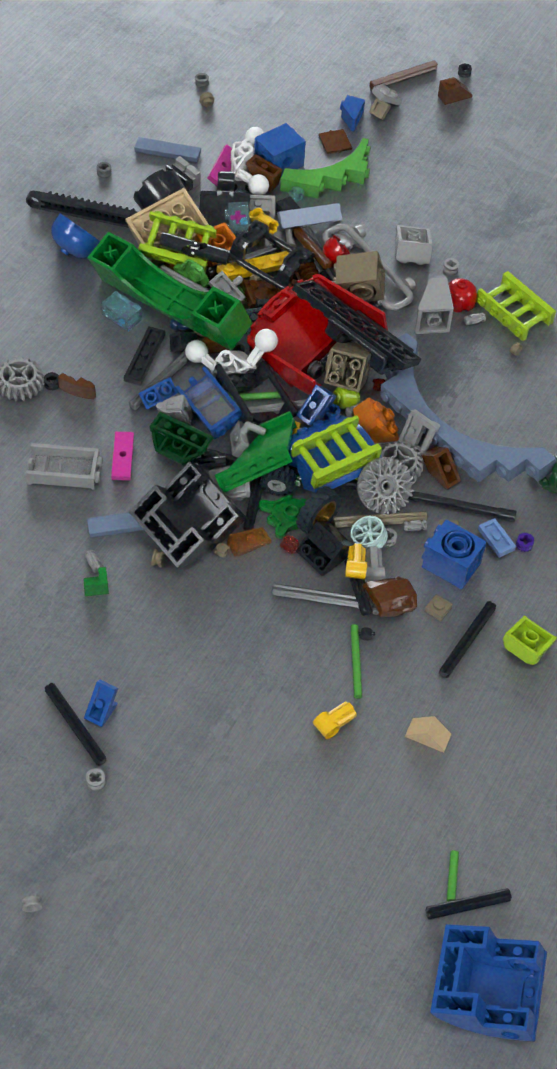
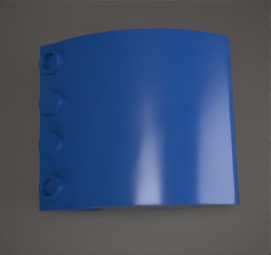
M339 413L329 416V419L316 421L313 423V426L300 428L296 434L292 435L289 455L293 462L287 465L298 469L304 489L316 493L319 488L324 486L334 489L359 477L364 467L314 489L311 485L312 474L314 473L301 454L295 457L291 455L292 445L297 440H303L315 432L325 430L330 425H336L348 418L347 416L339 415ZM358 424L356 429L367 444L374 445L375 443L368 433ZM350 432L341 435L352 453L362 451ZM334 439L324 443L336 460L340 461L346 458ZM318 447L308 450L320 468L330 465Z
M446 924L430 1013L440 1020L474 1033L503 1039L535 1042L547 951L544 950L539 941L496 938L490 927Z

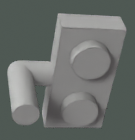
M221 271L208 283L211 287L214 286L240 301L245 299V296L238 289L243 281L242 276H238L231 281Z
M238 421L230 433L232 455L239 457L249 446L247 440L249 430L264 435L266 429L249 421L244 424Z

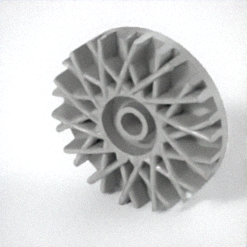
M380 457L370 461L363 468L358 478L357 490L361 502L369 510L383 515L400 511L401 507H406L405 503H409V496H413L411 492L414 489L411 486L414 482L411 481L413 477L409 474L411 471L408 470V467L403 462L390 457Z

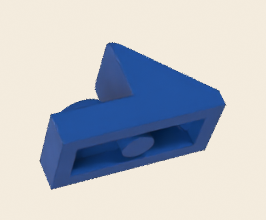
M98 680L84 719L103 727L118 704L114 701L118 688L105 681Z

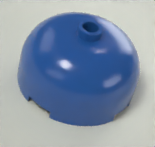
M61 213L52 224V238L61 247L60 251L67 256L71 254L77 258L85 259L100 242Z

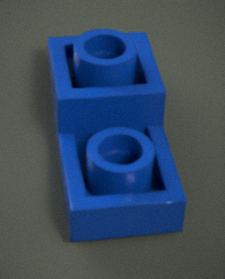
M169 377L138 394L145 408L149 409L157 405V403L176 395L178 391Z

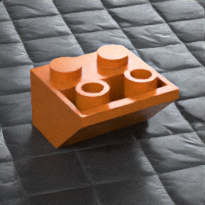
M370 397L353 408L354 416L357 415L359 417L358 424L363 427L374 443L399 440L398 427L394 420L395 415L390 408H386L380 402Z

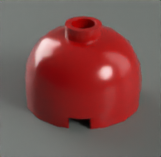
M337 235L332 236L325 242L322 251L332 262L331 266L333 269L334 263H337V256L350 254L345 244L339 243L341 239Z
M457 278L448 283L454 307L453 311L461 313L462 310H472L477 302V289L474 284L464 278Z

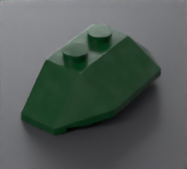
M162 412L158 413L149 426L152 432L155 452L182 466L203 454L214 439L213 436Z

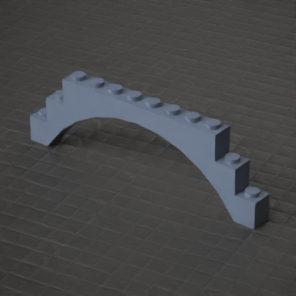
M407 333L398 337V339L414 350V354L418 355V342ZM414 367L393 372L388 370L385 374L388 380L381 384L380 394L383 401L388 402L397 413L403 415L406 421L411 410L416 409L431 421L439 423L440 428L435 433L431 443L438 447H448L455 464L462 467L476 481L481 482L495 471L508 482L524 471L537 481H540L552 472L556 458L543 447L512 448L492 445L466 436L439 419L427 406L418 390L414 377ZM425 427V430H424V432H423V434H424L425 436L427 435V432H428V430H429V429L426 428V427Z

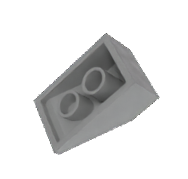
M397 225L396 260L400 263L430 264L433 245L430 229Z

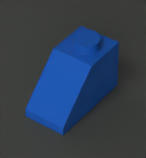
M347 95L340 104V110H342L341 117L350 130L355 131L364 113L365 99Z

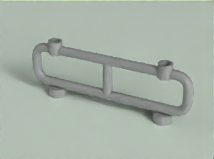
M337 224L324 231L322 235L325 243L330 235L344 230L365 252L373 251L362 239L366 236V231L360 224L353 228L347 224ZM381 259L385 273L405 293L407 298L399 303L391 304L384 295V300L373 302L377 307L383 305V307L390 311L400 310L412 303L414 299L412 291L416 289V284L411 277L402 281Z

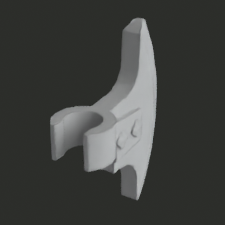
M342 233L332 234V236L337 235L341 239L339 243L345 244L348 251L353 247L361 248L350 235Z

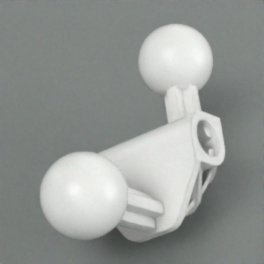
M259 127L248 129L245 139L242 142H234L231 150V171L235 172V180L246 182L249 191L253 195H264L269 189L268 179L260 174L252 176L246 165V162L253 157L255 137L264 133Z
M270 329L260 330L255 336L256 346L249 356L242 351L223 350L216 359H213L208 354L206 344L200 340L189 342L186 346L185 354L191 362H202L211 370L213 375L217 374L215 369L217 364L222 365L227 375L244 374L249 370L257 368L256 364L265 352H270L276 348L278 337Z

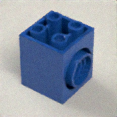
M285 123L255 137L254 155L256 154L283 169V174L285 168L299 169L304 166L306 141Z
M446 519L442 525L439 524L436 527L434 536L432 538L429 537L424 544L425 551L421 557L423 559L422 568L462 590L480 566L487 541Z

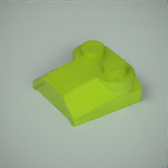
M524 615L505 633L503 644L509 652L525 663L534 665L539 662L541 656L554 644L557 637Z

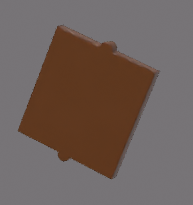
M344 129L330 130L318 135L327 154L352 150Z

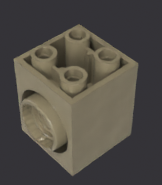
M378 251L337 256V263H334L336 277L333 278L334 283L366 302L384 300L385 269Z
M337 342L331 348L327 358L324 383L359 392L367 382L371 353L357 343Z

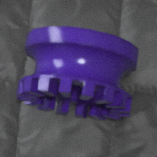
M529 533L519 534L516 541L518 550H521V552L531 551L534 537Z

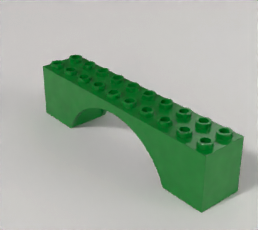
M109 231L87 257L101 280L229 350H233L253 324L239 299L214 286L208 292H202L180 283L154 265L132 243Z

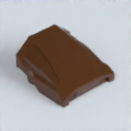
M397 576L396 578L369 581L363 585V588L366 589L379 611L380 617H395L407 612H413L417 608V593L407 578Z

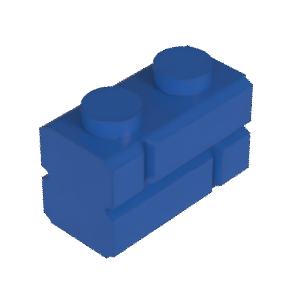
M315 385L312 394L308 396L296 416L308 425L313 426L314 422L323 419L337 396L323 386Z

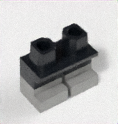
M181 156L175 159L173 165H166V171H169L171 168L174 169L187 192L201 185V172Z

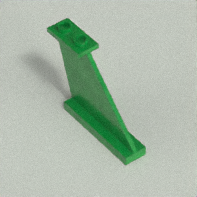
M290 411L258 425L266 429L265 434H259L228 469L214 475L224 493L293 462L289 455V447L293 429L297 428Z

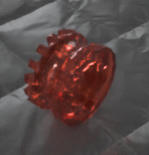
M290 535L284 536L283 541L280 543L281 549L283 551L286 550V553L288 551L289 554H294L299 546L298 540Z

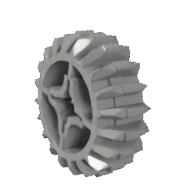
M15 357L12 361L8 359L7 363L2 362L0 367V393L3 397H7L9 400L14 398L17 402L18 399L24 401L27 397L31 399L32 395L37 396L38 391H41L44 384V373L36 361L31 362L30 358L24 360L23 357L21 359H16Z
M395 441L393 444L388 442L386 446H381L382 457H390L403 462L408 467V470L411 471L409 473L413 477L411 481L415 483L419 479L423 471V458H421V452H417L416 447L411 448L410 444L404 445L403 441L401 444H397Z

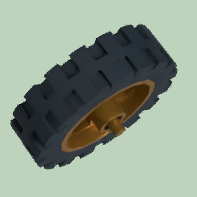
M329 486L319 488L316 493L314 492L311 495L310 499L306 500V504L300 509L301 512L298 514V520L296 521L297 527L308 534L317 521L331 523L333 517L338 513L337 510L340 509L341 496Z

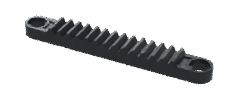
M32 190L26 197V203L35 209L129 228L125 219L137 213L134 208L131 210L128 207L122 209V206L117 208L115 204L112 206L109 203L103 205V202L98 204L96 200L90 202V199L84 201V198L78 199L76 196L71 198V195L65 197V194L58 195L57 192L52 194V191L45 193Z

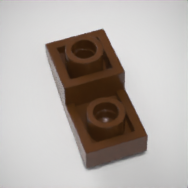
M64 373L58 376L59 389L85 399L96 398L95 385L91 381H87L82 377L76 381L73 377L67 376Z

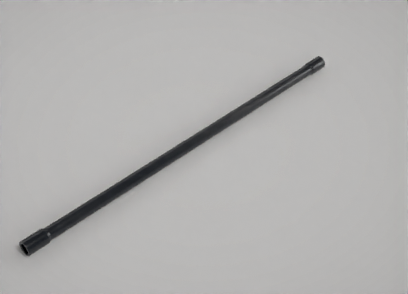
M206 449L201 454V457H205V455H210V457L226 455L227 463L233 464L238 458L232 454ZM288 466L290 467L289 470L293 469L294 473L299 475L296 467ZM353 479L340 486L357 489L358 480ZM417 491L411 492L413 496L408 498V500L493 516L515 522L517 513L516 510L496 508Z

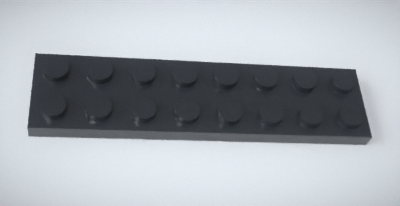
M314 280L294 284L292 290L297 293L299 298L308 301L314 309H319L326 318L332 315L388 356L387 360L392 363L394 368L405 370L419 365L421 361L419 356Z

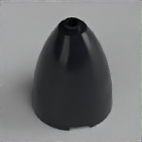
M171 168L169 171L161 169L148 176L142 182L143 186L139 191H135L133 198L141 210L185 188L174 169Z

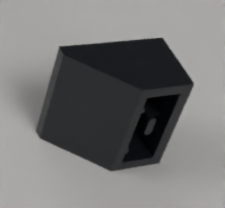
M317 521L296 552L321 576H324L345 560V557L348 556L349 546L353 544L329 522Z

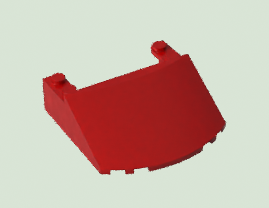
M320 274L312 275L313 278L306 280H314L355 311L360 310L388 331L385 312ZM301 279V280L297 281V283L305 282V281H303V279ZM287 286L274 295L258 312V318L251 325L247 343L254 349L256 346L255 336L260 330L270 329L274 331L278 337V344L274 350L265 352L262 358L291 388L295 386L310 395L315 385H322L307 375L308 367L314 361L319 362L337 342L325 333L328 318L323 315L324 313L319 309L311 307L308 301L299 298L297 293L292 290L293 286L291 288Z

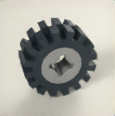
M282 466L262 475L260 485L262 489L265 488L264 491H270L271 495L273 493H276V496L280 494L282 496L290 495L294 489L296 473H294L293 469L289 470L290 467Z

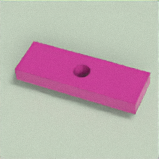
M228 144L223 147L207 177L216 186L218 184V172L231 171L232 148Z
M115 431L112 480L131 481L134 432Z

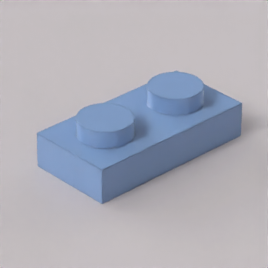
M495 518L478 526V531L499 558L515 551L516 545Z

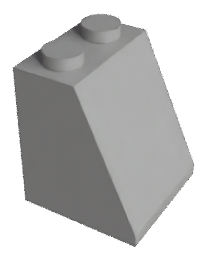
M447 277L429 279L418 307L415 334L450 332L454 307Z

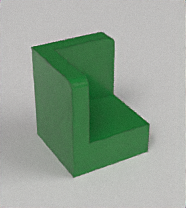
M106 567L98 568L99 576L83 579L85 597L109 594Z

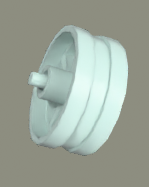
M365 516L357 520L352 526L351 538L354 543L362 544L366 549L370 546H377L380 549L387 541L388 532L381 519L376 516Z

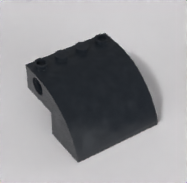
M189 462L165 487L154 485L129 511L132 517L177 568L191 564L216 548L217 544L227 539L247 519L243 512L199 464Z

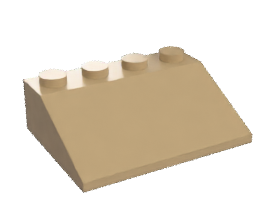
M185 188L125 219L138 245L140 243L145 244L148 241L153 221H150L149 217L150 211H160L166 216H177L184 221L192 220L202 226L209 225ZM160 223L154 242L155 247L161 248L159 247L162 232L168 233L170 226ZM177 228L175 235L185 238L187 231ZM193 233V236H192V239H191V240H194V241H195V234H196V233ZM148 258L156 266L163 263L162 261Z

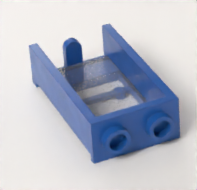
M204 366L202 369L205 376L197 381L195 377H191L188 380L191 386L185 391L179 385L175 388L180 395L186 397L193 413L214 439H217L235 426L238 421H241L242 411Z

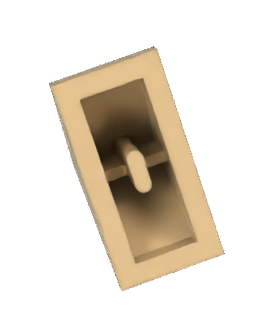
M435 716L413 718L405 737L444 753L451 733Z

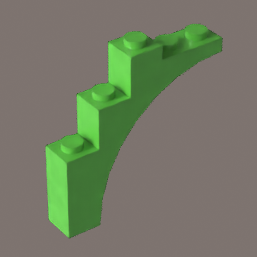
M362 138L356 150L336 164L310 170L285 168L281 177L280 191L318 199L320 192H324V188L341 192L343 185L346 186L347 181L364 185L365 179L369 178L370 174L366 155L369 156L371 146H368L369 139Z

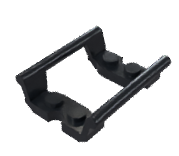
M254 220L249 225L248 232L242 231L233 241L229 260L282 290L289 286L292 276L300 269L301 264L315 262V253L305 247L294 248L270 234L269 226L259 220ZM262 238L289 252L283 259L282 266L274 278L245 261L246 249L255 246Z
M357 310V312H358L359 314H361L362 316H364L366 319H368L370 322H372L373 324H375V325H376L377 327H379L381 330H383L384 332H386V333H387L388 335H390L392 338H394L395 340H397V341H398L399 343H401L403 346H405L406 348H408V349H409L410 351H412V352L414 351L411 347H409L407 344H405L404 342H402V341H401L400 339H398L396 336H394L393 334H391V333H390L389 331H387L385 328H383L382 326H380L378 323H376V322H375L374 320H372L370 317H368L367 315H365V314H364L363 312H361L360 310ZM332 315L328 318V325L325 329L326 335L339 343L351 341L358 343L371 353L369 365L377 373L383 375L388 370L392 372L398 370L387 360L388 356Z
M262 361L253 373L241 374L239 378L233 374L227 375L221 364L215 366L217 371L215 378L224 390L230 392L242 411L240 419L243 424L249 421L260 425L288 411L291 412L292 417H296L298 414L297 408L266 361ZM269 378L284 402L278 414L275 412L251 413L239 392L252 391Z

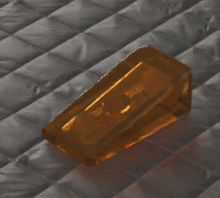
M261 527L230 534L227 545L230 546L234 557L270 544L272 541L264 528Z

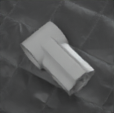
M370 546L366 549L365 554L367 571L364 583L385 579V567L382 566V550L377 546Z

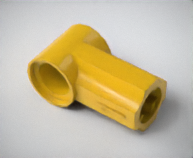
M255 208L249 212L251 222L259 220L269 226V233L271 234L277 231L278 222L264 214L262 208Z
M355 543L349 546L345 577L365 579L367 562H365L366 548L362 544Z
M345 701L330 712L320 713L314 719L313 725L325 739H330L338 733L342 726L356 718L357 713L352 704Z

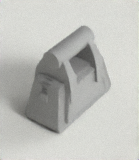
M184 395L157 403L156 407L159 412L191 426L193 410Z

